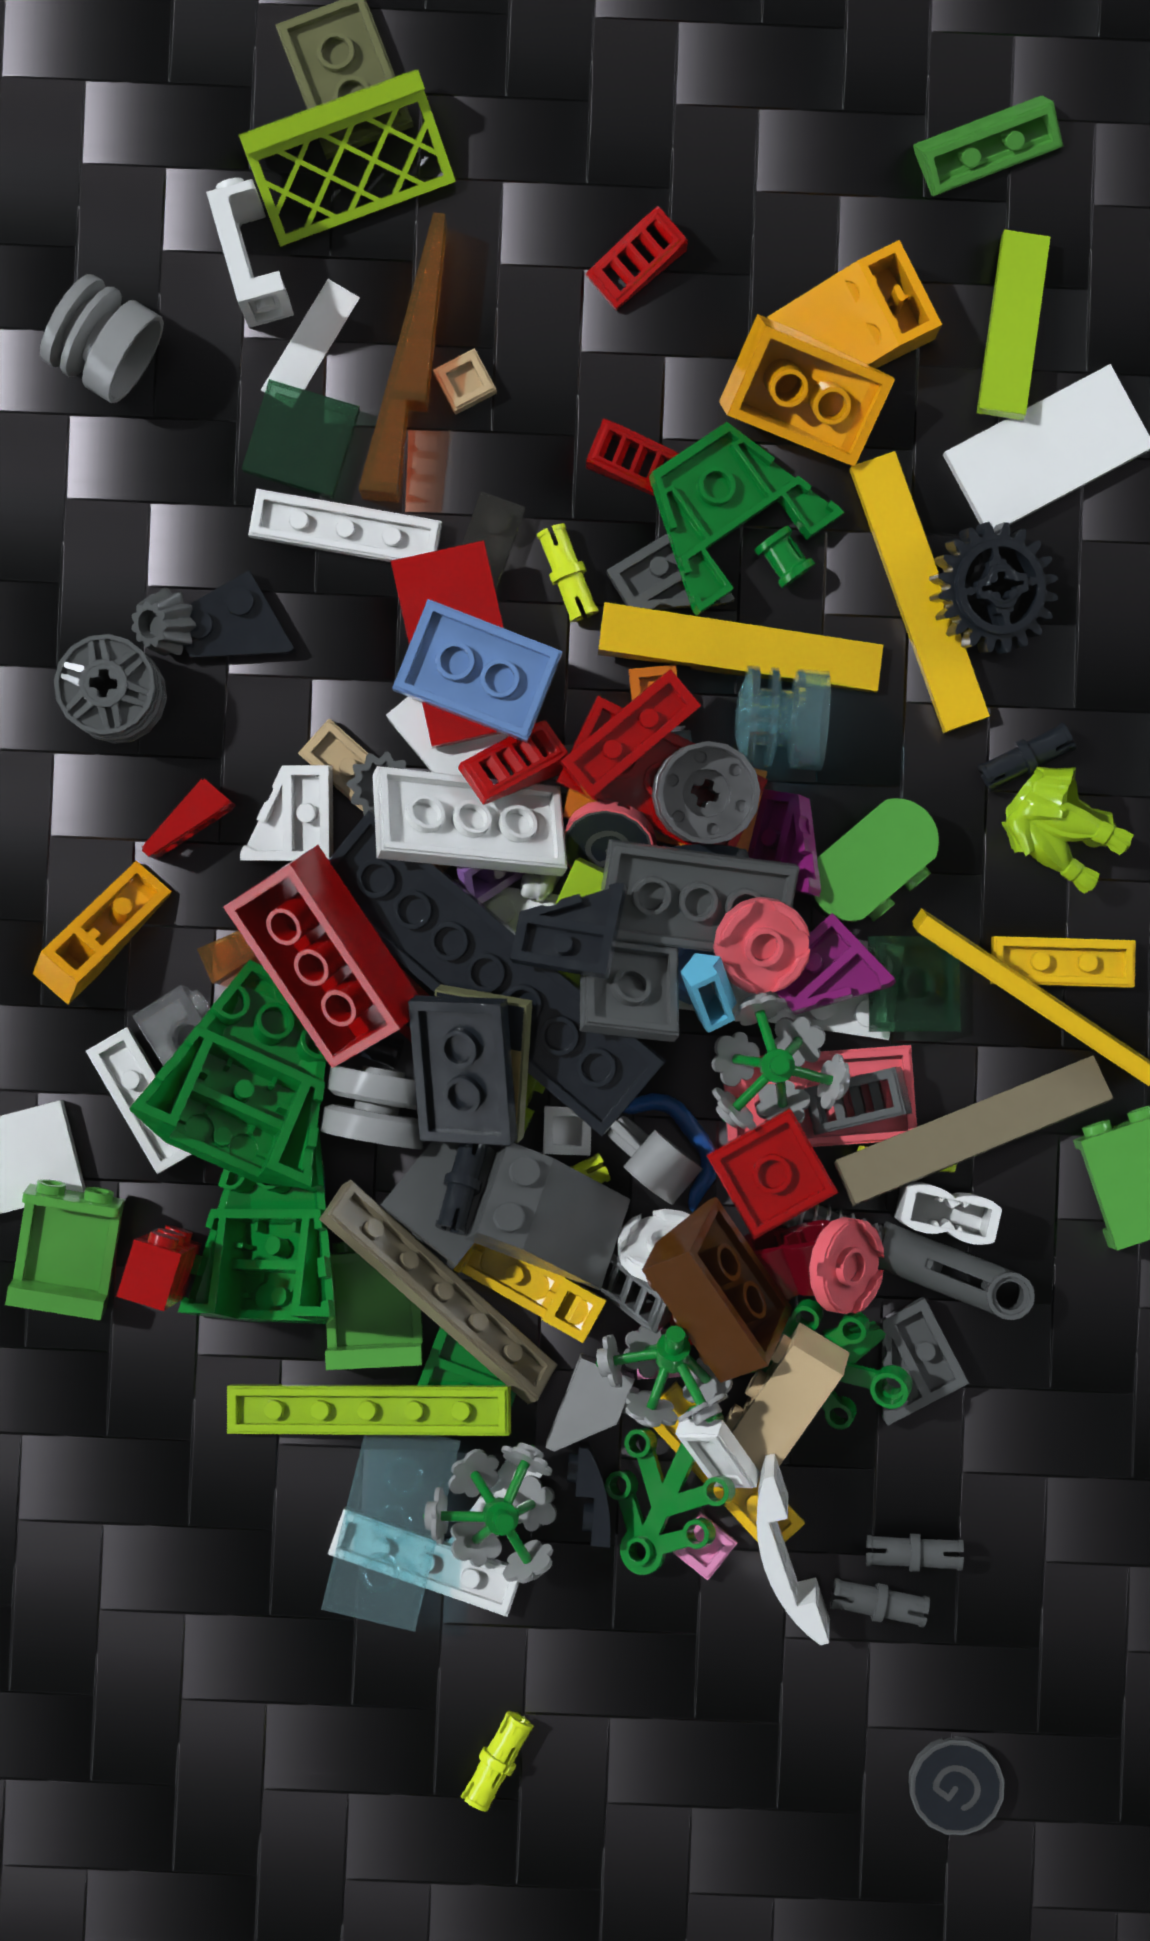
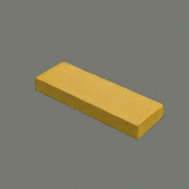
M991 937V955L1036 985L1135 987L1136 940Z

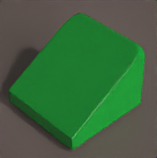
M875 1321L870 1322L869 1332L861 1343L848 1344L843 1347V1349L850 1352L847 1362L855 1364L885 1338V1332ZM857 1324L847 1325L851 1332L861 1333V1329ZM834 1328L825 1329L822 1333L826 1334Z

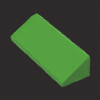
M1044 96L1030 99L913 145L916 158L932 196L1064 147L1054 102Z

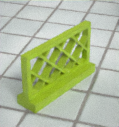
M412 70L239 134L280 247L456 182L424 91L425 87L419 70ZM415 102L418 103L424 120L416 140L391 128L399 108ZM391 112L386 124L373 119ZM364 121L383 129L372 156L347 144L354 126ZM347 128L341 141L329 135ZM426 130L428 131L433 148L421 143ZM389 132L413 144L402 171L377 159ZM320 137L339 145L328 172L303 160L310 141ZM302 145L297 157L285 152V150ZM419 147L436 155L443 174L442 176L423 182L407 174ZM344 149L369 160L358 187L333 175ZM279 154L295 162L284 188L265 180L258 160ZM374 164L399 175L392 194L379 198L363 190ZM300 165L325 177L314 203L289 191ZM405 179L417 184L400 191ZM330 180L355 191L347 211L335 214L320 206ZM269 188L281 193L276 207ZM361 195L373 200L356 207ZM286 196L312 208L304 227L285 233L279 218V213ZM317 211L328 216V218L312 223Z

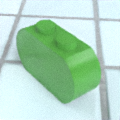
M894 798L882 802L817 857L821 893L819 897L808 895L813 906L825 917L833 913L841 923L858 922L867 915L873 922L895 904L890 896L904 885L911 891L931 874L926 865L935 859L939 846V836L934 820L924 808L912 801Z

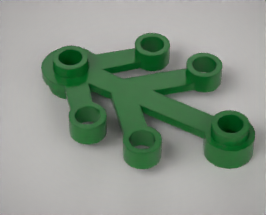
M810 1299L801 1301L794 1309L792 1315L789 1316L782 1334L790 1337L799 1323L804 1324L813 1331L816 1330L824 1316L820 1304ZM800 1311L810 1312L814 1316L815 1321H806L801 1316ZM861 1312L856 1314L848 1313L844 1315L838 1327L824 1334L823 1337L841 1348L848 1344H859L869 1332L870 1322ZM847 1323H856L860 1327L861 1333L851 1332L847 1327ZM770 1360L769 1365L767 1367L761 1368V1370L766 1372L770 1365L773 1363V1361ZM847 1362L844 1375L840 1382L870 1389L875 1402L888 1409L901 1407L912 1391L910 1375L905 1369L895 1365H887L880 1370ZM886 1378L895 1379L901 1384V1387H892ZM834 1390L822 1405L827 1423L835 1429L842 1430L848 1428L857 1414L854 1402L847 1397L838 1396ZM834 1408L845 1410L848 1417L841 1418L837 1416Z
M697 1405L690 1407L686 1412L690 1411ZM722 1412L714 1416V1420H723L725 1422ZM648 1428L630 1431L625 1437L624 1444L627 1453L638 1460L649 1497L651 1509L646 1520L644 1521L635 1494L638 1489V1480L634 1473L629 1470L612 1472L606 1479L605 1487L608 1495L618 1500L627 1530L620 1544L622 1561L631 1572L647 1575L657 1571L662 1566L666 1553L686 1547L700 1549L713 1543L716 1530L713 1523L706 1518L688 1521L683 1530L662 1534L669 1517L708 1504L711 1506H722L730 1503L735 1496V1485L730 1478L720 1475L707 1479L703 1486L681 1492L695 1463V1460L682 1442L664 1479L656 1453L657 1438L654 1432ZM638 1435L643 1436L646 1441V1447L643 1452L636 1445ZM619 1477L626 1481L627 1488L624 1493L617 1487ZM716 1482L720 1483L724 1488L722 1499H718L714 1494L713 1489ZM696 1525L702 1527L704 1531L702 1542L695 1538L694 1528ZM638 1542L645 1547L646 1555L644 1559H641L638 1555Z

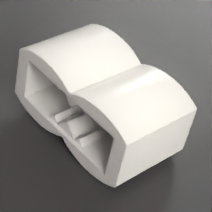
M912 1182L900 1187L894 1217L902 1224L919 1232L930 1234L946 1232L963 1242L984 1245L995 1242L1002 1208L993 1201L971 1193L950 1194L928 1183Z

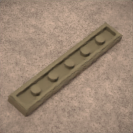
M1093 1055L839 1158L834 1162V1165L854 1207L1111 1101L1113 1096Z
M352 1180L342 1184L319 1220L505 1385L511 1386V1390L527 1404L537 1401L557 1364Z

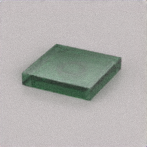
M269 379L243 462V472L333 499L360 413V407Z
M924 936L868 937V951L886 968L896 981L890 988L868 994L869 1032L961 1031L959 960Z

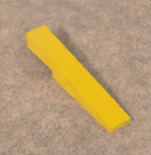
M604 602L598 655L676 664L690 666L692 670L874 693L878 692L883 653L882 644Z

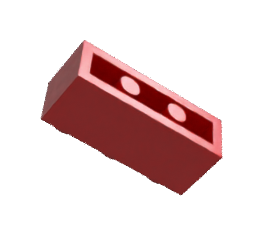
M165 1225V1228H158V1230L150 1231V1233L134 1239L116 1297L161 1311H165L182 1300L183 1296L186 1297L192 1278L190 1272L196 1254L199 1255L202 1243L191 1240L192 1232L171 1225Z

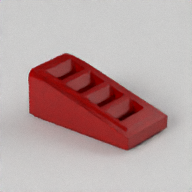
M657 206L590 268L585 276L617 311L686 252L688 240L663 210ZM654 230L667 242L668 246L664 250L650 235ZM640 242L655 258L650 263L635 248ZM624 255L640 271L636 277L620 261ZM610 267L626 284L621 291L605 274Z
M603 418L588 454L586 468L655 496L649 480L650 474L663 465L664 461H669L679 453L622 425ZM611 439L620 442L612 462L604 458ZM630 446L637 449V452L628 470L621 465ZM649 454L654 456L655 459L647 478L638 474L646 455Z
M543 720L535 723L528 743L509 736L459 764L458 769L482 804L485 805L559 775L563 768L559 762L568 755V751L547 721ZM519 754H523L530 764L529 766L526 765ZM503 760L505 761V763L507 764V766H508V767L510 768V770L512 771L513 775H510V774H509V772L507 771V769L505 768V766L502 764L501 761H503ZM488 767L498 783L493 784L483 768Z
M205 778L204 780L201 779L142 846V851L153 859L162 857L231 812L236 805Z

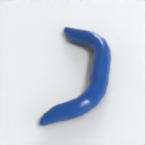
M649 1093L636 1097L623 1113L635 1115L657 1110L670 1115L698 1152L703 1170L698 1174L691 1186L688 1197L690 1211H696L717 1175L706 1154L716 1149L713 1142L691 1111L679 1100L670 1095Z

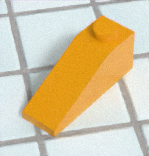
M135 861L41 951L33 975L69 1005L107 967L170 896L172 891L139 862Z

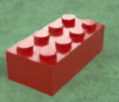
M319 845L305 852L223 907L331 1068L336 1067L398 1031L410 1021L408 1001L415 995H418V993Z

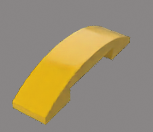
M476 1243L471 1246L453 1269L458 1273H464L540 1316L544 1322L581 1343H584L607 1302V1300L574 1280Z

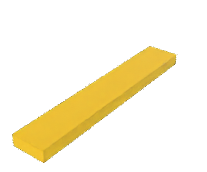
M893 451L856 464L855 467L851 466L849 469L943 734L988 718L990 715L966 648L961 647V634L948 637L946 632L952 623L951 619L936 620L935 618L937 613L944 609V604L942 602L930 601V596L941 592V586L929 581V577L937 575L939 572L896 452Z
M920 909L912 921L914 928L919 934L1150 1086L1149 1059L924 909Z

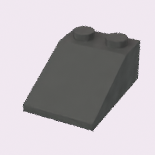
M516 1143L503 1145L496 1150L466 1240L600 1290L631 1199L552 1157Z

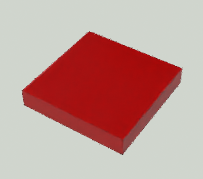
M791 1108L759 1124L754 1130H749L706 1154L753 1239L762 1236L838 1193Z

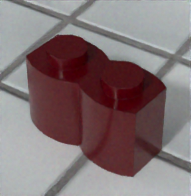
M830 1220L809 1221L788 1229L774 1228L756 1239H753L750 1233L744 1235V1238L788 1302L798 1295L814 1296L809 1272L812 1249L820 1232L831 1222Z

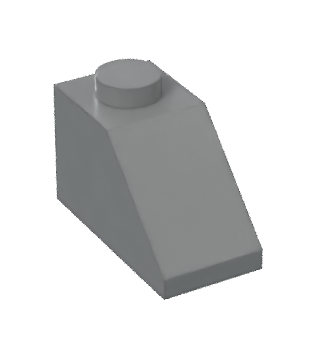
M581 1353L546 1440V1448L557 1451L617 1425L621 1413L628 1415L626 1413L627 1403L625 1402L627 1394L634 1393L638 1395L639 1388L632 1386L635 1380L634 1374L621 1369L622 1387H611L608 1377L602 1378L599 1369L596 1366L597 1359Z

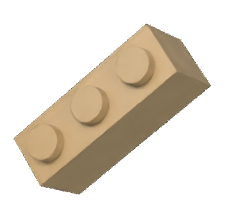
M799 1323L790 1337L785 1334L781 1335L771 1358L773 1363L766 1372L761 1369L756 1371L745 1390V1394L749 1397L744 1405L741 1407L735 1403L725 1417V1424L760 1473L766 1455L775 1453L778 1465H781L845 1372L850 1352L802 1323Z

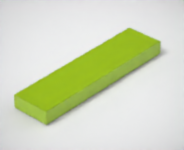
M1005 229L1001 236L977 406L978 414L1024 420L1026 416L1051 238L1049 236Z

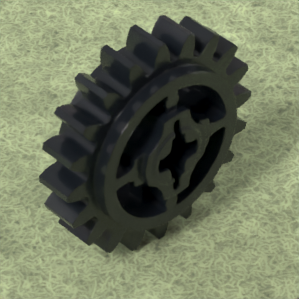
M985 522L977 525L976 531L972 527L960 531V540L953 539L945 543V547L950 555L938 556L934 560L944 572L929 577V581L941 586V592L930 596V601L942 602L944 604V609L935 616L936 620L950 618L952 623L948 627L946 635L949 637L963 632L961 647L968 648L977 644L979 654L990 653L993 649H995L997 654L1011 652L1012 646L1015 649L1027 646V636L1035 637L1043 633L1037 621L1042 622L1053 617L1051 612L1044 608V603L1058 600L1056 594L1046 590V585L1058 580L1057 576L1053 574L1046 575L1043 572V568L1052 561L1051 556L1038 559L1035 554L1039 550L1041 542L1037 540L1024 544L1026 529L1022 528L1010 534L1008 522L997 524L994 529L990 522ZM978 555L979 564L974 566V572L965 583L968 568ZM1006 559L1013 565L1015 570L1007 564ZM995 585L996 587L1005 586L1004 590L992 592V590L982 591L983 587ZM1021 595L1019 608L1010 620V612L1014 611V604H1016L1018 597ZM970 605L974 606L978 612H981L982 617H988V622L981 619Z

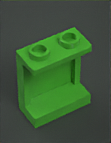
M1150 1105L1128 1112L1129 1121L1111 1126L1109 1119L1087 1125L1082 1128L1084 1136L1073 1139L1075 1148L1079 1149L1083 1156L1106 1228L1102 1230L1109 1248L1117 1251L1150 1240Z
M40 1179L37 1181V1184L30 1183L23 1192L22 1202L25 1204L13 1280L8 1286L5 1305L101 1320L108 1305L125 1199L113 1197L114 1192L105 1188L87 1187L85 1192L67 1190L65 1183L56 1180Z
M345 1242L332 1243L330 1260L335 1319L326 1323V1370L422 1365L424 1362L422 1310Z

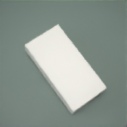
M693 1419L678 1423L675 1434L708 1479L723 1475L733 1481L735 1488L757 1487L760 1471L723 1420H713L712 1423L705 1421L699 1425H696ZM718 1482L714 1485V1487H723Z

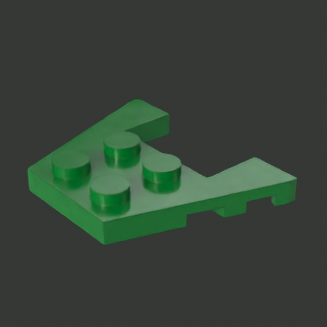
M725 422L652 471L649 476L691 609L696 616L730 594L734 589L706 550L775 502L780 503L806 541L839 519L844 513L833 501L828 503L810 490L812 486L800 476L793 477L773 462L775 458L728 422Z

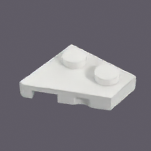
M333 765L281 766L272 785L273 791L270 798L264 802L256 819L258 823L250 840L241 850L240 860L293 861L316 845H319L329 860L333 855Z

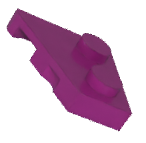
M831 913L809 933V961L800 977L785 989L774 993L779 998H784L787 1002V1007L797 1015L890 988L896 981L886 968Z

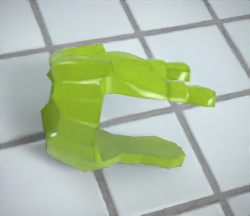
M1036 767L1032 777L1022 786L1005 810L1006 822H1002V825L1009 837L1011 849L1014 850V853L1024 852L1025 856L1031 855L1042 865L1060 872L1063 877L1072 881L1077 889L1085 894L1088 891H1092L1097 885L1100 873L1085 867L1081 862L1072 858L1067 842L1083 841L1087 846L1093 848L1108 846L1111 851L1120 855L1130 847L1134 834L1117 828L1113 821V813L1090 808L1088 804L1079 799L1075 780L1076 767L1057 769Z

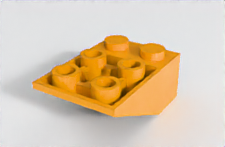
M900 240L857 260L767 317L800 331L873 368H878L935 340L942 326Z

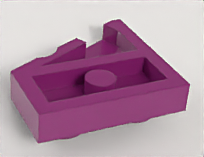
M763 789L748 850L749 857L796 864L799 866V873L795 892L819 897L821 884L810 799L799 794Z

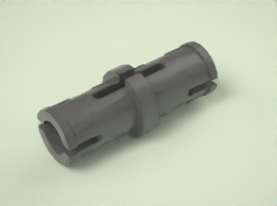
M911 1533L909 1538L867 1535L866 1548L885 1549L886 1553H866V1566H907L910 1572H919L920 1567L963 1570L964 1557H947L943 1555L944 1552H964L963 1539H921L920 1534Z
M839 1578L834 1579L832 1588L835 1590L834 1592L831 1591L830 1609H841L870 1615L872 1621L880 1623L885 1618L925 1627L927 1617H924V1613H929L930 1606L928 1596L922 1597L888 1590V1585L877 1583L876 1587L843 1581Z

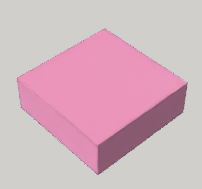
M699 1511L692 1520L706 1518L713 1523L716 1530L713 1543L700 1549L686 1547L673 1551V1553L706 1580H709L737 1545V1540ZM696 1525L694 1535L701 1542L704 1539V1531L702 1527Z

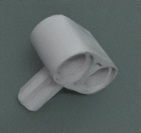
M622 1116L613 1123L608 1132L609 1138L631 1157L623 1167L650 1191L671 1205L675 1203L703 1170L688 1154L658 1131L654 1130L648 1135L629 1117Z

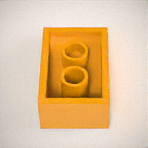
M757 314L719 403L726 415L855 467L895 378L800 331Z

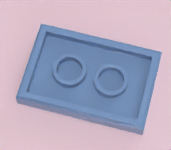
M427 599L392 689L405 696L528 743L562 657V651Z

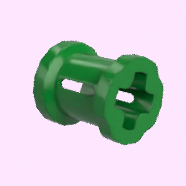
M789 525L778 530L754 549L758 556L764 555L779 576L778 584L781 588L795 581L815 565L812 558L806 559L791 538L792 530Z

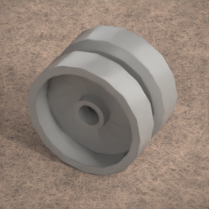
M340 1065L331 1068L327 1089L334 1095L355 1099L354 1106L329 1104L323 1107L319 1131L371 1143L423 1149L425 1141L420 1140L418 1118L399 1114L400 1107L417 1110L415 1079L405 1077L406 1073L365 1065H362V1069Z

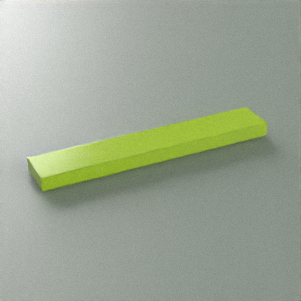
M231 1384L227 1386V1434L509 1436L511 1434V1386Z

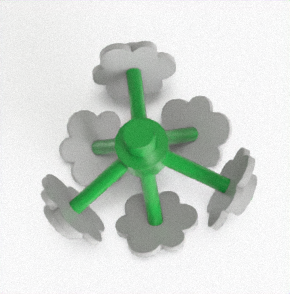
M768 993L754 994L745 998L739 1006V1010L733 1013L734 1021H740L741 1025L747 1026L758 1022L767 1049V1053L762 1058L759 1057L760 1051L755 1043L748 1042V1037L743 1032H736L732 1037L727 1035L720 1036L715 1042L714 1048L717 1056L712 1060V1068L714 1071L720 1072V1078L724 1085L736 1086L741 1079L748 1080L752 1078L754 1074L753 1067L760 1068L762 1074L738 1099L730 1092H724L718 1087L712 1090L714 1097L718 1100L717 1113L724 1122L734 1128L738 1126L742 1129L747 1127L750 1130L756 1128V1124L752 1120L753 1115L746 1105L757 1094L759 1095L760 1103L756 1107V1113L760 1118H767L768 1120L791 1108L798 1122H803L805 1118L804 1110L810 1105V1095L803 1089H795L794 1083L788 1081L791 1076L818 1082L817 1096L821 1097L822 1108L827 1110L833 1107L835 1100H840L848 1091L850 1085L849 1065L843 1062L842 1055L835 1054L832 1061L827 1060L823 1064L821 1072L800 1067L805 1061L812 1063L820 1058L821 1052L819 1048L826 1040L824 1030L819 1026L811 1025V1021L807 1016L800 1015L795 1020L788 1017L778 1020L774 1029L778 1037L774 1040L768 1019L775 1017L778 1011L787 1006L784 998H776Z
M641 1325L638 1332L632 1331L626 1335L625 1342L628 1348L623 1354H619L617 1351V1343L613 1334L603 1337V1348L597 1349L596 1366L602 1378L608 1377L611 1387H622L621 1367L623 1364L629 1369H639V1373L645 1378L653 1377L656 1371L659 1372L652 1391L641 1390L638 1392V1395L629 1393L625 1399L627 1403L626 1413L646 1427H659L661 1424L672 1426L676 1424L677 1419L680 1423L690 1418H693L696 1425L705 1421L712 1423L714 1416L722 1412L718 1403L728 1398L727 1393L733 1385L732 1379L720 1383L712 1370L702 1362L700 1357L696 1361L690 1355L689 1337L679 1326L669 1327L666 1330V1334H661V1330L656 1334ZM679 1372L685 1383L683 1389L684 1398L688 1402L697 1405L679 1417L673 1411L674 1405L670 1401L660 1399L669 1373Z
M518 1443L517 1447L513 1448L504 1445L501 1449V1452L504 1453L503 1457L507 1461L518 1465V1468L505 1497L495 1498L490 1488L499 1479V1475L495 1470L499 1465V1461L493 1455L487 1456L481 1449L471 1450L464 1459L452 1465L451 1471L454 1475L450 1478L448 1486L453 1493L462 1494L465 1492L468 1497H475L480 1493L486 1502L483 1512L447 1511V1495H444L442 1487H436L434 1501H427L423 1514L426 1530L431 1531L432 1539L436 1540L437 1544H443L444 1534L448 1530V1521L459 1522L454 1524L450 1531L455 1539L451 1546L452 1554L460 1561L470 1560V1563L475 1567H481L486 1563L487 1559H495L500 1555L502 1545L495 1536L506 1535L516 1552L512 1553L507 1559L509 1565L503 1571L505 1580L508 1582L519 1580L520 1583H527L539 1578L552 1565L550 1556L553 1553V1548L550 1544L542 1545L538 1540H532L523 1544L515 1528L518 1524L523 1523L528 1531H535L541 1524L548 1525L556 1519L557 1510L551 1503L555 1499L553 1489L543 1487L541 1480L536 1476L529 1475L525 1477L527 1471L550 1476L553 1471L552 1468L547 1466L548 1463L543 1460V1452L535 1448L534 1445Z

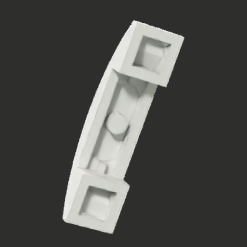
M775 1453L766 1455L759 1479L756 1521L757 1539L764 1570L778 1600L793 1621L819 1645L828 1644L830 1618L817 1579L815 1577L797 1581L778 1521L788 1519L789 1495Z

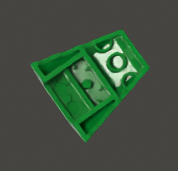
M249 960L129 1110L165 1143L253 1182L309 1189L313 1170L311 1169L314 1149L317 1146L319 1131L317 1125L320 1104L323 1101L324 1074L327 1061L264 967Z
M318 1131L317 1146L314 1149L311 1169L313 1170L309 1189L253 1182L223 1169L218 1186L224 1188L217 1209H210L205 1227L211 1230L202 1256L196 1254L190 1274L195 1275L189 1298L182 1297L177 1313L249 1322L326 1324L335 1319L328 1227L319 1220L327 1208L320 1131Z

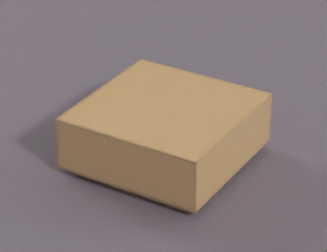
M475 348L433 369L434 375L455 415L497 394V390Z

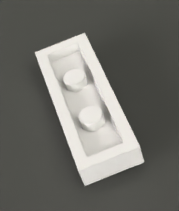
M130 1027L122 1029L86 1050L157 1174L192 1155L165 1143L129 1110L157 1075Z

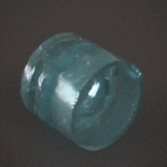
M747 666L745 680L738 692L734 737L738 751L744 754L750 764L753 765L756 745L763 746V767L771 768L775 760L777 748L786 747L789 769L821 771L825 760L829 728L831 692L829 671L798 669L794 676L791 690H782L779 668H771L766 689L760 688V666Z

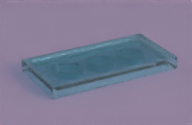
M364 1435L321 1610L415 1632L436 1546V1540L432 1539L431 1531L425 1528L423 1514L427 1501H434L436 1487H442L444 1495L448 1496V1483L453 1475L451 1467L456 1462L461 1441L436 1435Z

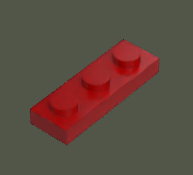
M669 669L559 763L586 796L591 799L701 705L675 673Z

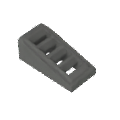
M893 1067L851 1077L848 1089L855 1116L848 1117L844 1098L842 1097L840 1100H835L833 1105L837 1119L835 1121H828L826 1109L821 1106V1097L817 1096L818 1085L804 1089L810 1095L808 1110L814 1135L912 1113L901 1067ZM888 1080L894 1107L886 1108L881 1081ZM863 1085L869 1086L874 1107L873 1112L867 1113L861 1089Z
M615 1246L610 1260L613 1266L609 1277L605 1276L601 1289L597 1291L640 1325L657 1334L670 1321L672 1313L659 1294L649 1286L648 1282L632 1276L621 1265L618 1247ZM621 1272L627 1275L624 1285L617 1283ZM635 1282L641 1286L639 1294L632 1291ZM649 1294L655 1297L654 1302L648 1299Z

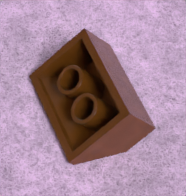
M715 1197L705 1202L655 1243L642 1271L646 1276L649 1286L659 1294L672 1313L677 1326L685 1331L698 1350L702 1362L712 1370L719 1382L722 1383L769 1365L793 1308L718 1198Z

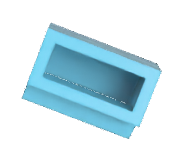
M695 953L680 973L697 1019L709 1033L735 1020L732 1009L737 1004L721 957Z

